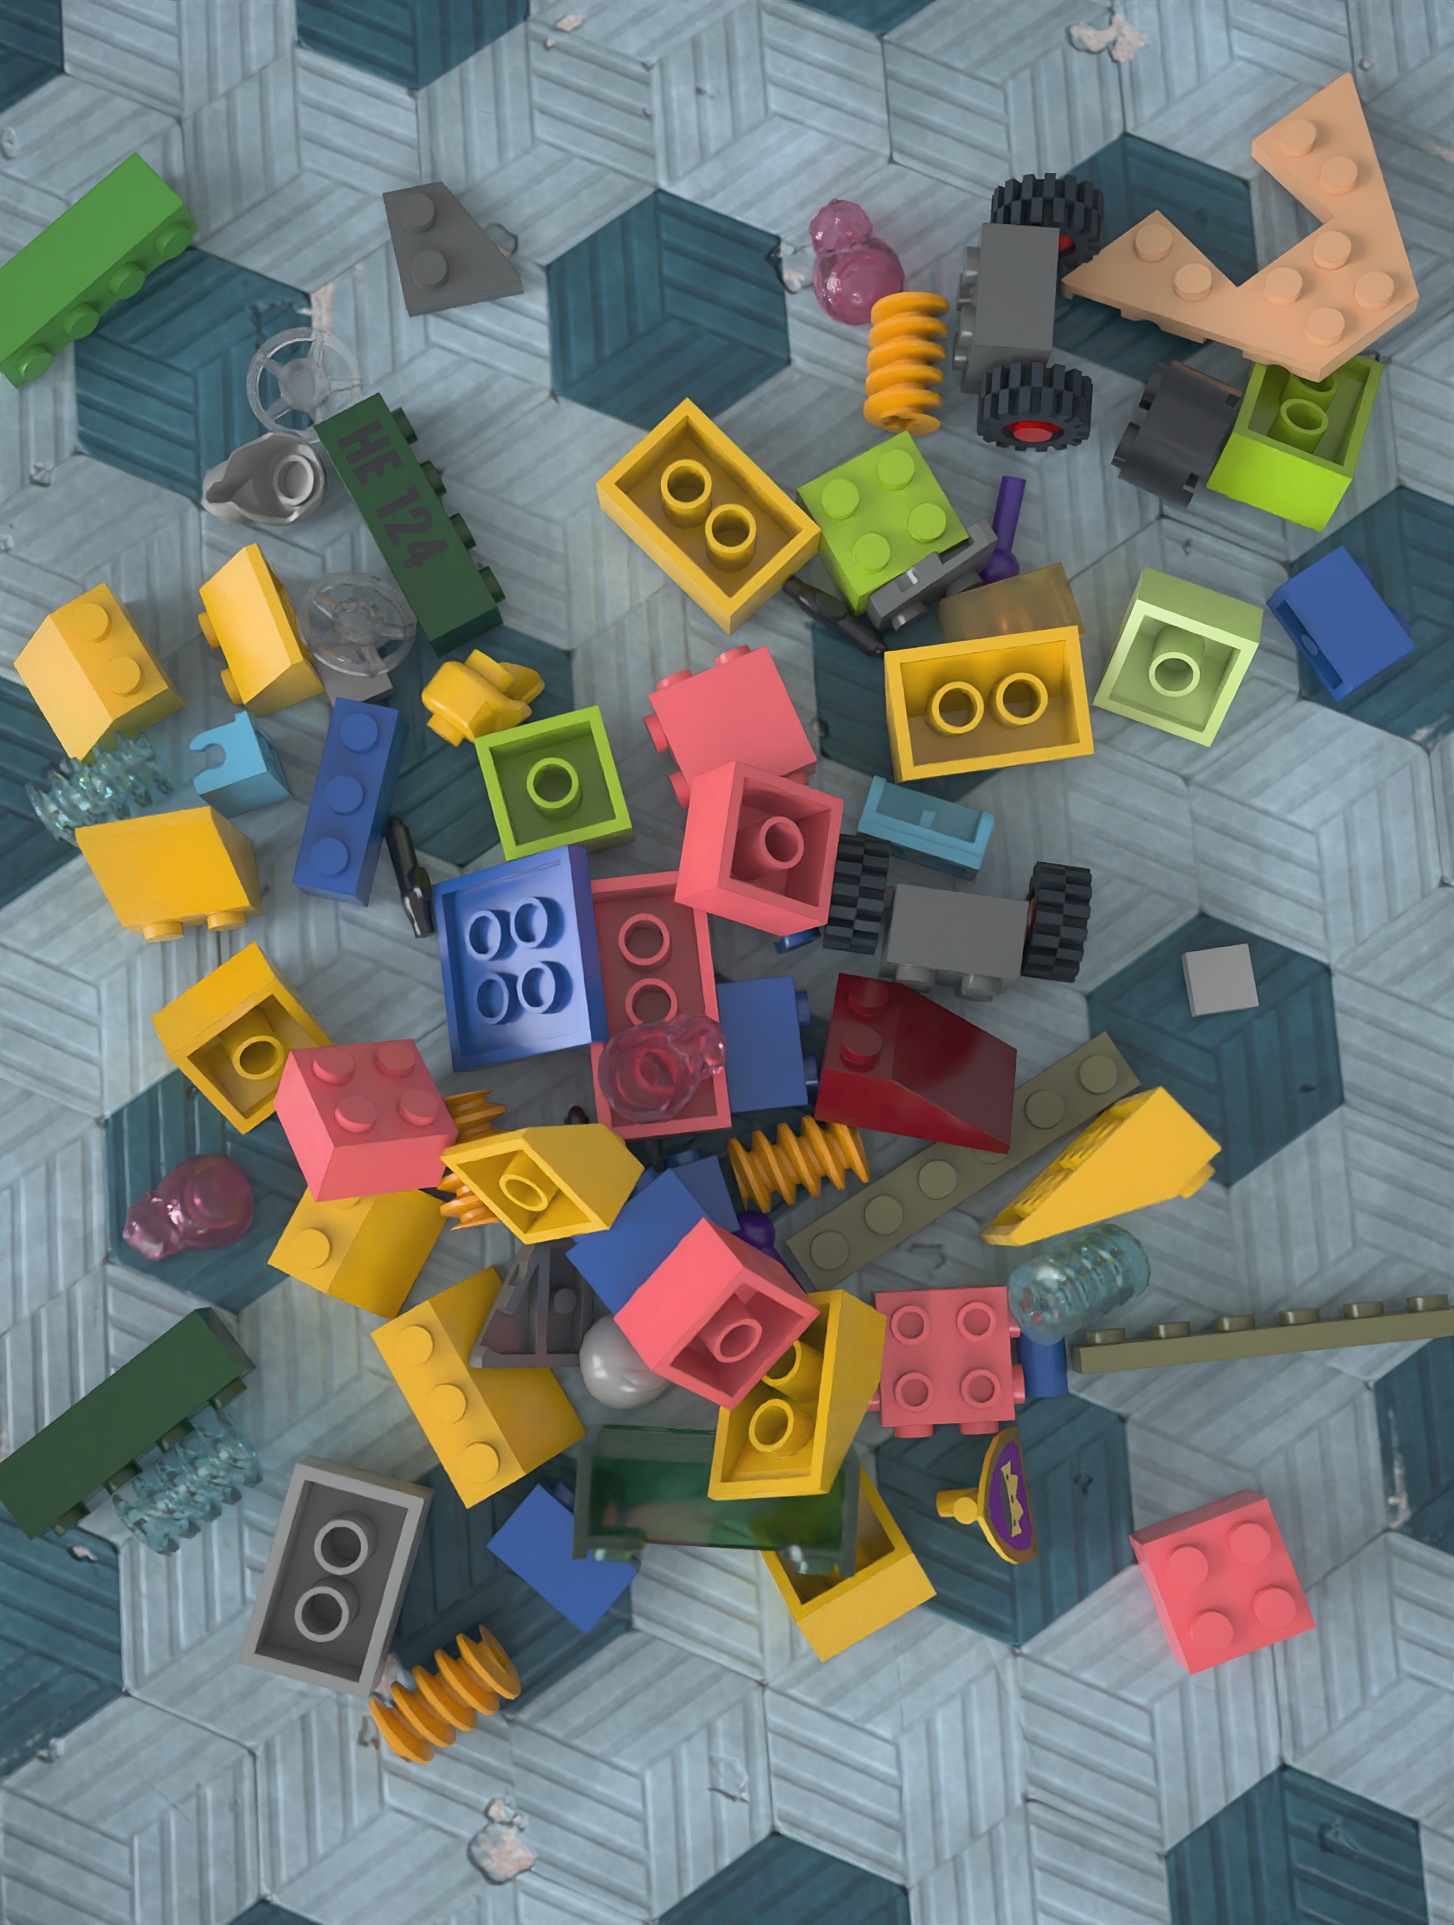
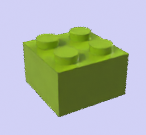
M907 430L796 489L795 504L821 528L817 554L851 613L856 617L866 612L870 595L907 572L929 554L937 551L940 556H943L966 543L969 539L968 533Z
M598 705L474 738L507 862L564 845L586 846L587 854L635 841L632 824Z

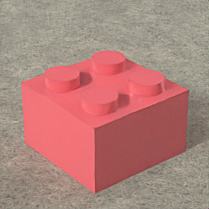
M737 760L694 777L674 901L782 937L827 924L844 800Z
M413 1039L290 1049L273 1105L315 1202L439 1186L447 1166L439 1157L445 1148L455 1145L459 1131Z
M703 1217L690 1233L680 1241L674 1251L650 1278L636 1290L633 1297L613 1319L652 1372L733 1411L816 1319L821 1311L781 1263Z
M1246 1489L1128 1534L1174 1658L1191 1675L1316 1628L1315 1621L1266 1497Z

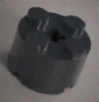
M1173 360L1170 367L1158 362L1138 405L1139 408L1148 411V414L1142 426L1129 422L1113 456L1111 465L1121 469L1118 478L1186 509L1194 493L1183 489V487L1187 485L1195 489L1199 478H1203L1235 412L1234 409L1227 406L1234 408L1240 400L1243 391L1176 360Z

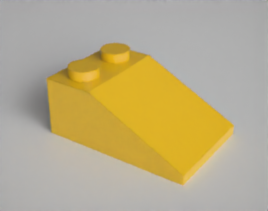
M211 806L75 828L77 843L120 923L124 928L138 935H144L146 942H163L179 939L184 936L183 928L208 924V930L215 932L239 929L247 926L246 917L264 914L253 841Z
M844 1289L807 1293V1296L821 1313L733 1411L720 1406L708 1490L709 1498L717 1501L828 1494L881 1380L887 1316Z

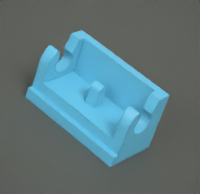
M247 710L235 714L236 721L199 734L189 745V748L194 753L206 752L207 749L213 746L224 748L226 759L216 769L205 770L194 777L193 781L198 796L226 819L293 797L273 739Z
M874 775L855 836L890 840V856L972 882L980 870L996 813L986 810L980 812L886 782L885 778Z

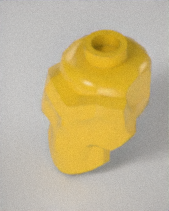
M474 649L464 664L453 660L445 662L421 694L422 702L433 714L426 725L455 747H458L464 738L474 743V738L518 727L532 714V710L528 705L543 691L545 683L533 669L506 662L496 663L484 653Z

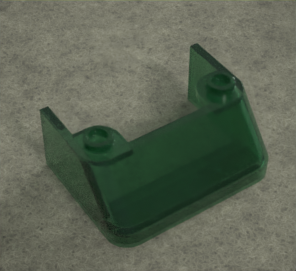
M600 1423L590 1425L579 1444L571 1560L586 1561L589 1550L592 1549L591 1558L594 1560L627 1562L632 1560V1550L644 1549L648 1543L781 1552L782 1557L794 1560V1571L828 1575L835 1572V1564H837L840 1577L855 1576L861 1462L852 1443L828 1494L717 1501L708 1497L716 1429Z

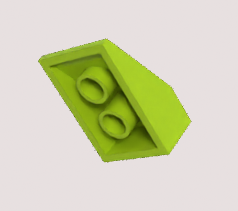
M1357 354L1317 383L1291 374L1281 365H1264L1253 361L1242 387L1243 394L1234 407L1235 412L1223 435L1205 487L1224 494L1232 500L1242 501L1280 516L1290 523L1300 524L1322 533L1353 479L1384 364Z

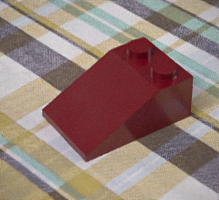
M839 972L828 1021L813 1119L1008 1155L1011 1141L1017 1049L904 984Z

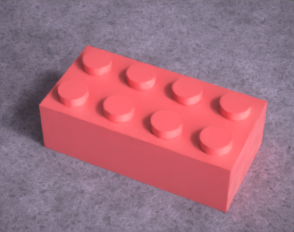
M679 870L590 880L610 1042L590 1046L598 1123H603L609 1130L617 1133L625 1143L732 1130L707 912L674 901Z

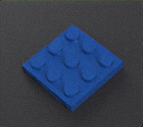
M564 845L432 885L453 1072H474L610 1042L586 846Z

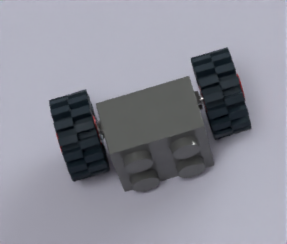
M1045 173L1044 179H1036L1034 174L1023 175L1022 183L1014 178L1005 181V187L998 186L994 190L990 223L982 224L977 247L966 246L963 273L959 274L956 311L961 312L959 332L955 333L952 370L963 371L961 393L979 394L976 432L978 436H983L982 440L987 443L996 441L997 447L1007 448L1010 445H1014L1015 451L1026 452L1027 447L1036 448V452H1047V447H1053L1059 451L1067 449V444L1072 446L1082 444V439L1087 440L1090 436L1093 394L1092 379L1088 375L1082 376V371L1075 368L1065 372V365L1055 363L1051 368L1046 367L1052 352L1056 279L1059 265L1064 264L1070 269L1078 267V260L1088 263L1093 260V255L1100 253L1102 245L1103 193L1100 189L1093 190L1094 184L1087 180L1077 184L1076 176L1066 175L1063 180L1056 179V173Z
M839 834L828 922L825 924L823 948L875 955L881 927V916L884 909L887 910L878 977L892 978V982L904 984L918 993H929L930 986L942 985L955 987L954 997L977 1002H992L993 996L1005 993L1019 981L1020 974L1023 977L1066 983L1075 982V978L1080 970V961H1082L1084 955L1083 945L1084 941L1087 940V921L1090 918L1091 912L1089 903L1092 897V887H1090L1092 874L1089 868L1037 861L1033 868V875L1030 878L1029 894L1026 896V901L897 883L894 889L893 886H887L891 841Z

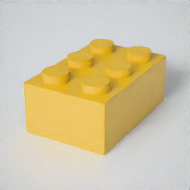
M688 397L596 483L600 508L729 636L741 627L819 550L821 528Z

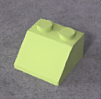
M1145 566L1122 618L1092 705L1210 747L1259 645L1264 609Z

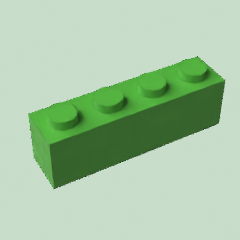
M136 151L0 268V372L16 389L27 380H34L43 375L50 368L53 358L73 340H79L89 335L97 326L100 316L119 300L130 298L137 293L143 286L146 276L166 259L170 260L179 256L188 247L191 237L199 231L185 203Z

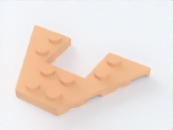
M1348 71L1253 139L1251 156L1324 225L1237 288L1168 219L1156 210L1102 249L1098 255H1094L1093 260L1083 263L1062 278L1061 294L1070 300L1076 294L1121 309V317L1133 321L1151 320L1158 324L1162 331L1201 344L1208 338L1243 350V358L1264 365H1281L1291 374L1317 383L1415 312L1419 293L1352 75Z

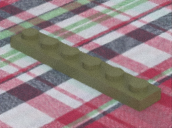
M1104 1031L1014 1090L1011 1141L1008 1155L934 1142L784 1242L816 1291H828L1141 1085V1083L1106 1031Z
M1447 1294L1408 1297L1407 1310L1384 1312L1383 1301L1343 1304L1344 1316L1321 1319L1318 1308L1279 1311L1280 1323L1255 1325L1253 1314L1223 1316L1214 1318L1216 1330L1190 1332L1189 1321L1157 1323L1150 1325L1151 1336L1126 1339L1125 1328L1091 1330L1085 1332L1087 1343L1069 1345L1072 1371L1086 1375L1454 1336V1305H1449Z

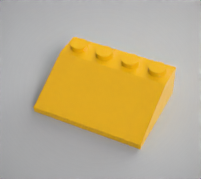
M1161 1086L1115 1101L1086 1127L977 1236L985 1244L1021 1246L1167 1199L1172 1200L1179 1194L1186 1199L1212 1176L1215 1169L1208 1162L1222 1148Z

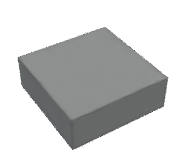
M369 632L311 657L333 709L336 697L373 704L396 694Z
M1248 943L1187 952L1181 955L1192 1017L1250 1009L1259 1006Z

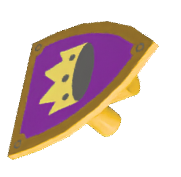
M1018 1424L1002 1429L993 1438L984 1459L979 1487L938 1491L936 1496V1506L940 1517H955L963 1524H971L978 1520L992 1547L1001 1558L1012 1564L1030 1562L1039 1555Z

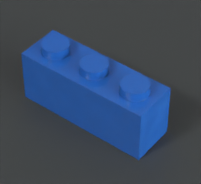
M336 697L292 883L305 894L363 907L368 906L384 832L410 729L399 710Z

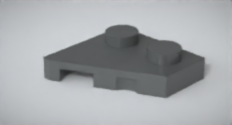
M442 181L382 193L409 317L524 293L520 274Z
M985 517L967 528L970 536L966 543L943 556H940L937 551L932 552L907 572L893 579L869 596L865 615L876 632L880 634L894 626L896 632H902L916 625L929 614L926 607L946 596L950 602H956L968 596L983 584L979 573L987 568L998 541L996 534Z
M571 1236L527 1245L522 1243L472 1348L468 1366L477 1368L580 1367V1348L585 1333L592 1327L594 1289L565 1255L577 1244Z

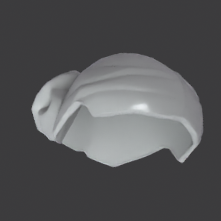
M283 431L267 433L239 447L231 453L228 460L206 471L202 485V504L205 510L218 517L224 524L229 525L249 524L253 520L275 526H289L301 523L318 511L327 491V478L323 461L316 448L300 435Z
M610 1314L600 1318L585 1333L579 1352L580 1368L587 1389L593 1397L609 1409L632 1411L653 1402L668 1389L672 1381L649 1369L613 1319L615 1315Z

